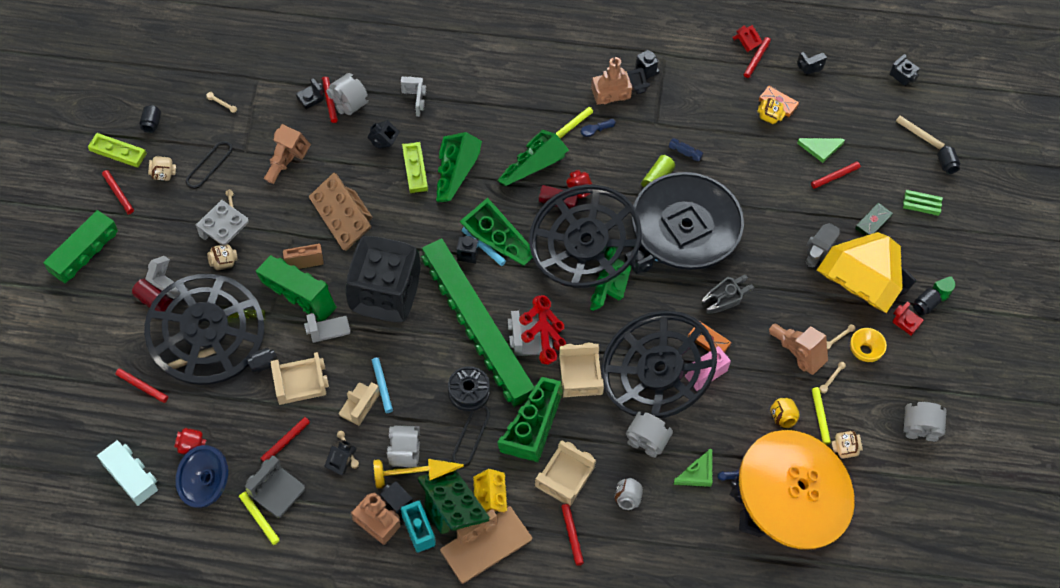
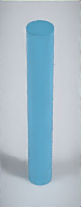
M465 227L462 228V232L466 236H471L472 238L476 239L465 229ZM478 240V246L500 266L505 264L506 260L490 246Z
M373 358L372 364L385 413H391L393 408L379 358Z

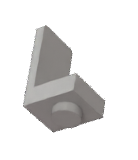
M401 77L402 93L417 94L416 116L420 117V112L424 110L425 104L422 97L426 96V85H423V78Z
M165 256L151 260L145 278L162 291L174 283V281L165 276L170 261ZM176 287L167 293V296L173 299L181 295Z
M314 314L306 315L308 323H304L307 335L311 334L313 343L351 333L347 316L316 322Z

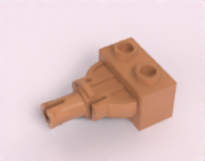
M615 57V60L613 58L610 59V66L607 68V72H603L602 76L592 77L591 89L597 105L631 98L632 85L627 71L620 68L621 60L618 57Z
M283 124L274 134L273 140L277 145L274 156L270 159L271 167L264 177L266 181L272 184L275 183L281 170H286L287 164L292 161L294 156L303 160L311 145L300 132Z
M776 323L770 327V335L781 340L782 346L793 353L801 370L813 375L828 361L826 335L810 326L804 333L800 331L795 332L792 329L785 330Z
M371 493L351 512L352 519L385 545L401 527L400 517L393 510L388 511L384 508L386 506L385 502L379 496L377 497V494Z

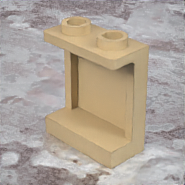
M584 343L583 345L566 344L560 346L559 361L563 397L603 395L604 384L601 378L599 344Z
M318 352L314 353V358L282 365L279 364V360L270 361L279 405L326 395L325 388L329 387L327 375L323 376L322 370H325L324 359H319Z
M561 440L557 451L544 471L536 477L535 487L571 506L594 470L596 460L588 452H581L572 443H565Z

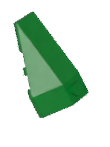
M541 130L526 145L528 149L517 156L518 161L511 164L497 181L507 186L562 160L569 149L557 134Z
M467 132L443 137L439 151L441 166L438 167V173L441 174V177L437 182V202L451 201L480 154L482 141Z
M486 198L460 221L473 237L522 266L533 258L530 244L489 198Z

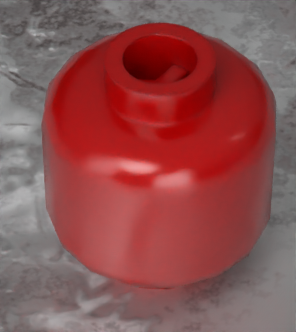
M580 170L571 172L570 177L566 180L568 188L580 185H593L588 173L580 172ZM591 193L579 194L578 199L586 197Z
M184 428L182 432L178 431L174 447L177 448L179 454L186 455L191 449L205 445L206 439H202L203 433L201 431Z

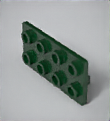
M457 470L432 480L429 479V474L418 477V482L426 492L424 509L441 534L448 533L449 528L453 531L489 522V515Z

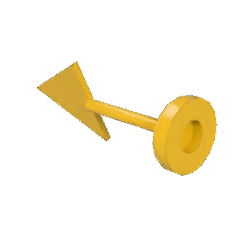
M428 459V466L384 471L382 461L374 460L376 488L381 489L385 486L384 476L429 471V479L432 480L462 468L464 464Z

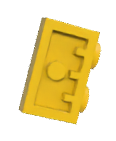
M487 469L474 476V496L486 512L492 509L498 512H506L505 474Z

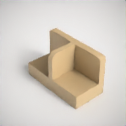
M372 382L369 387L358 383L353 392L348 391V400L340 410L339 416L360 426L380 395L379 386Z

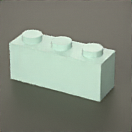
M117 440L98 454L97 457L130 498L139 506L158 491L155 486L157 480L150 472L146 474L143 471L145 466L138 458L134 460L131 457L133 452L126 444L122 446Z

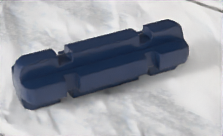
M672 138L669 143V148L677 149V152L688 157L692 156V159L700 161L703 156L702 151L694 150V147L683 142L679 143V140Z

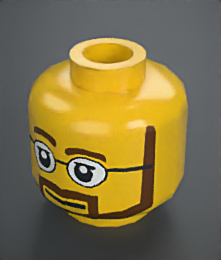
M768 98L762 100L757 113H759L760 119L775 124L778 120L782 121L784 118V105L779 101Z
M789 398L777 399L770 408L775 423L780 427L790 428L797 423L800 417L795 402Z

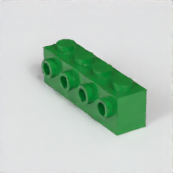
M97 210L43 262L48 272L63 283L72 279L78 270L85 266L97 252L101 251L110 239L115 237L118 232L115 222Z

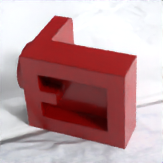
M753 25L748 28L745 26L741 27L736 31L737 35L733 37L734 40L739 38L747 52L763 43Z
M907 301L904 306L899 305L893 314L896 316L892 323L912 336L924 320L908 309L910 303Z

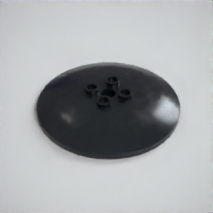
M678 172L661 176L642 189L633 205L641 222L642 237L640 245L654 259L674 268L697 270L714 266L734 252L743 234L744 217L736 197L723 184L702 174ZM632 217V228L636 237V225ZM682 223H690L691 227H684Z

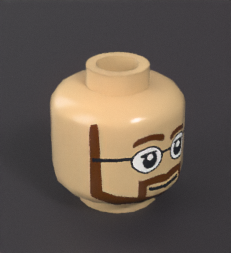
M155 156L153 160H149L148 175H151L152 179L169 181L171 175H175L176 164H172L171 158Z
M229 244L213 246L207 254L210 267L213 266L215 270L232 268L234 261H237V252L235 249L232 250Z
M855 431L839 432L835 436L836 440L832 441L834 453L838 452L839 457L842 459L857 457L860 451L863 450L860 434L857 435Z

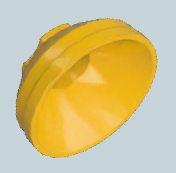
M871 328L857 330L850 341L852 353L855 357L865 362L877 361L886 351L885 338L880 332ZM868 346L871 349V353H863L860 347Z

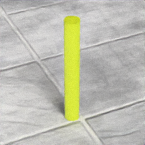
M588 107L555 134L562 138L592 114L593 110Z
M816 387L812 389L822 442L825 445H829L831 440L820 389Z
M246 492L241 493L239 498L271 543L273 545L277 544L280 541L278 536Z

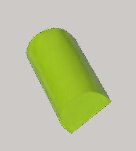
M661 155L642 180L641 186L645 187L653 180L671 174L675 168V162L670 157Z

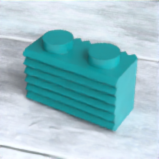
M416 501L401 508L402 518L414 544L415 551L421 552L436 545L435 536L421 502Z

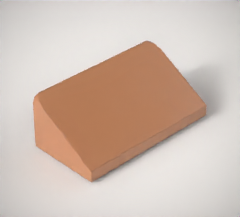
M320 244L283 250L284 261L290 266H296L298 269L323 265L324 263Z

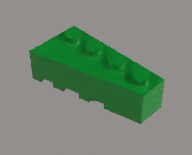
M270 255L256 270L261 283L279 295L283 293L284 297L293 305L297 302L305 313L316 315L318 322L325 321L337 308L328 290L329 287L323 280H316L311 274L301 272L296 266L288 265L281 258L277 259Z
M541 377L525 405L520 408L514 421L507 427L504 436H501L498 440L500 453L539 462L563 394L561 381Z

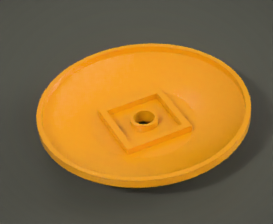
M781 430L762 436L750 446L744 455L739 471V487L742 500L751 518L768 536L783 545L808 550L824 547L834 542L845 532L853 516L854 490L845 466L827 445L813 436L802 432ZM798 481L804 483L805 490L798 486Z

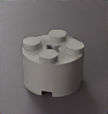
M351 73L345 74L330 84L329 89L326 90L328 96L336 103V109L340 114L351 115L368 103V100L365 99L368 95L364 86L358 79L354 80L351 77L353 76Z
M918 402L917 406H912V403L905 406L904 432L907 438L916 439L918 436L926 437L927 441L934 442L938 441V437L945 435V407L942 410L941 405L930 402Z
M638 412L628 428L626 436L629 438V445L634 448L640 446L646 450V454L656 458L657 455L662 453L673 434V430L670 427L667 430L664 427L665 422L656 416L646 412L644 415H641V412Z
M394 426L389 428L391 445L388 446L387 452L389 465H392V467H418L420 449L418 436H420L419 426Z

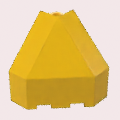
M876 232L832 246L817 271L829 280L840 284L850 293L863 298L874 308L887 313L902 290L901 246L889 236Z

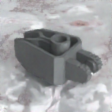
M828 223L823 225L814 237H810L806 245L809 247L806 253L809 256L805 261L808 267L813 268L819 261L822 262L832 246H835L840 234V228Z
M742 275L735 280L727 277L711 289L703 298L701 305L711 301L716 303L707 308L706 313H718L740 305L742 296L754 289L752 284L741 290L738 287L739 284L744 283L748 279L747 275Z

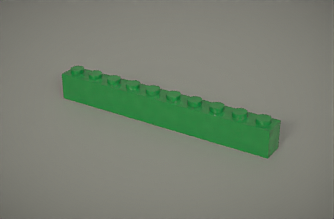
M441 238L422 247L421 260L424 266L428 265L432 279L434 281L437 280L439 283L438 288L441 294L446 295L448 298L447 302L450 309L456 311V317L460 325L464 324L469 340L473 339L476 344L475 349L477 353L485 359L484 364L488 371L492 370L495 383L498 387L501 386L503 388V395L506 401L511 402L513 407L526 402L535 387L443 239Z

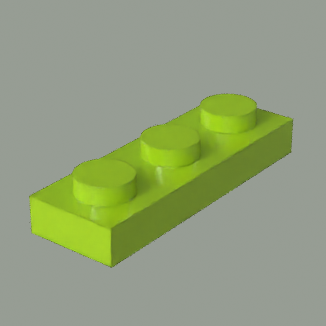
M96 133L88 145V149L91 152L137 168L147 154L145 149Z
M420 142L402 144L410 193L428 191Z

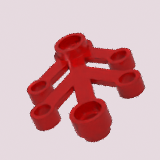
M541 295L533 299V308L519 317L520 323L524 326L530 324L536 314L539 317V321L532 328L521 334V339L523 342L529 343L540 331L542 351L540 352L539 360L542 364L549 365L557 359L556 351L550 347L549 335L554 340L553 346L556 350H559L560 346L566 345V341L558 334L564 330L563 322L558 320L550 310L551 301L549 298ZM547 318L552 322L551 325L548 323Z

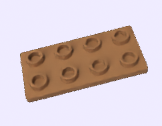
M336 173L327 178L309 196L343 250L347 251L371 228L368 221L373 218L356 191L345 187Z
M510 506L507 507V511L504 513L499 512L496 514L493 509L487 512L490 517L489 522L459 529L457 531V539L440 549L462 584L532 541L531 535Z

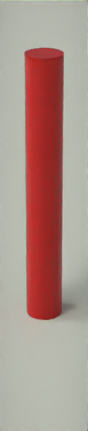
M764 38L763 43L747 67L744 77L750 78L771 42L770 38Z
M323 77L322 83L330 120L332 123H336L338 119L334 100L326 92L330 85L329 78Z
M855 162L813 181L811 186L813 189H816L860 168V163Z
M108 170L103 171V177L127 214L133 213V207Z
M121 368L116 371L118 377L159 401L165 403L168 400L167 395Z
M304 417L268 450L260 460L264 462L275 456L310 421Z
M564 504L561 508L575 564L582 565L584 561L569 504Z

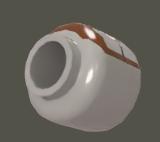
M632 478L619 481L614 496L616 503L625 510L636 508L641 503L643 487Z

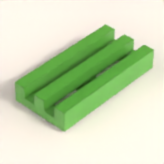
M906 190L903 208L939 216L943 197Z

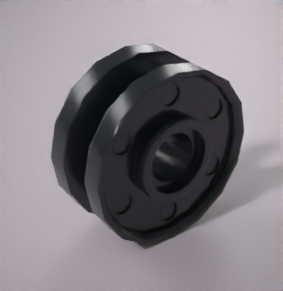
M472 366L462 367L450 376L448 381L449 399L456 408L463 411H475L487 403L490 396L489 379L482 370ZM467 387L473 388L472 390H465Z

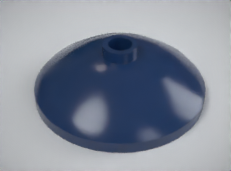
M200 445L191 449L182 458L176 473V489L184 503L192 507L203 508L213 504L221 496L228 480V465L222 452L212 446Z

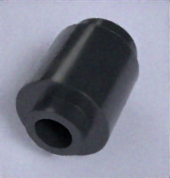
M149 105L143 108L140 119L142 131L153 133L158 128L161 111L158 107Z
M949 146L941 148L937 153V157L943 171L946 174H953L959 171L960 161L955 149Z
M927 288L915 299L913 304L914 310L922 316L929 314L941 303L940 293L936 289Z
M268 347L251 354V357L247 358L253 373L256 371L259 373L270 368V361L278 360L273 349L269 350Z

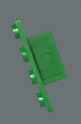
M618 247L607 248L604 252V257L607 261L613 257ZM617 259L612 264V267L617 271L625 262ZM630 265L616 278L596 286L595 292L591 297L590 310L594 311L602 307L606 294L618 301L623 299L631 270ZM606 270L600 272L597 280L609 276Z

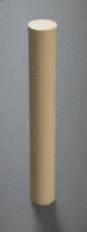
M899 116L896 122L939 150L945 146L944 143L902 116Z
M213 347L199 351L198 357L205 358L216 352ZM178 359L168 363V365L173 369H177L187 365V361Z

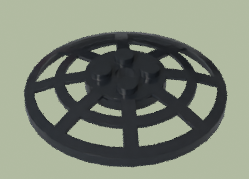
M601 185L574 186L554 195L541 207L535 216L529 236L532 257L538 268L554 282L573 288L598 286L619 276L633 262L641 244V222L633 204L620 192ZM593 193L591 204L579 205L568 209L563 201L575 195ZM600 194L616 199L625 208L616 214L611 209L599 205ZM557 205L563 214L554 222L550 231L540 229V224L545 216ZM590 210L589 218L576 220L573 216L575 213ZM597 212L605 213L612 219L604 225L596 219ZM631 213L636 225L637 236L636 239L626 240L622 220ZM567 219L570 226L565 234L556 233L559 226ZM615 225L619 228L620 240L610 239L608 231ZM537 236L548 238V249L552 258L541 262L537 252ZM586 236L592 237L589 242H587V243L582 242V239H583L584 237H586ZM554 240L563 241L567 250L557 255L554 249ZM618 247L613 257L607 261L603 256L607 248ZM624 247H634L629 259L616 271L612 264L619 258ZM572 256L578 260L576 269L562 261ZM597 259L601 264L599 267L584 270L586 261ZM557 264L563 270L574 274L571 282L561 280L551 274L546 268ZM606 270L609 276L597 281L579 283L582 275L595 274Z
M197 274L175 281L158 294L147 312L144 335L152 359L166 374L185 383L209 385L231 379L249 366L247 358L251 357V354L258 352L263 342L264 318L256 298L242 284L222 275ZM197 279H216L213 288L200 287L188 291L183 284ZM224 281L239 288L247 295L249 300L238 303L234 297L222 291L221 287ZM176 287L181 295L177 296L170 303L165 312L155 311L162 297ZM210 293L208 301L196 303L191 295ZM218 295L227 299L233 306L222 310V308L215 304ZM184 299L189 306L182 315L172 313L175 306ZM253 306L258 318L257 336L245 332L246 318L243 310ZM238 312L240 329L228 326L227 317ZM151 318L163 319L162 333L165 341L155 348L150 335ZM168 321L180 322L181 332L170 338ZM203 321L210 324L207 329H200L198 326ZM226 335L237 337L234 343L224 351L220 343ZM184 339L192 346L190 355L180 351L175 344ZM243 339L254 343L249 354L238 365L233 367L228 356L237 350ZM213 347L217 354L207 358L198 357L200 349ZM169 348L177 357L187 361L185 373L170 367L159 355ZM221 361L226 372L212 376H193L196 364H212Z
M657 311L642 315L622 327L608 344L601 364V378L603 379L604 389L612 402L623 412L635 417L638 412L627 408L623 404L633 398L642 404L653 405L651 415L659 419L676 415L697 402L710 386L717 366L715 343L705 326L694 317L685 313ZM660 320V332L649 334L639 341L631 334L635 329L645 324ZM668 320L685 322L692 325L695 329L689 337L678 332L668 331ZM700 334L706 338L710 346L712 359L701 361L699 350L694 344ZM660 338V346H655L649 350L643 346L652 340ZM668 338L678 339L684 343L676 350L668 346ZM626 339L632 347L625 355L622 366L610 365L615 350ZM690 348L694 354L695 363L685 364L682 356ZM638 352L641 358L637 367H630L629 363L633 355ZM659 365H665L664 370L656 371ZM711 367L708 378L702 388L696 394L693 393L691 389L699 377L700 370ZM694 371L692 379L685 386L680 381L684 372ZM609 373L621 374L622 384L628 393L617 399L610 385ZM628 374H637L641 383L632 389L628 381ZM674 386L679 391L678 394L663 399L664 390ZM648 388L655 391V398L650 400L638 394ZM683 396L689 399L685 404L673 410L660 413L661 405L672 403Z

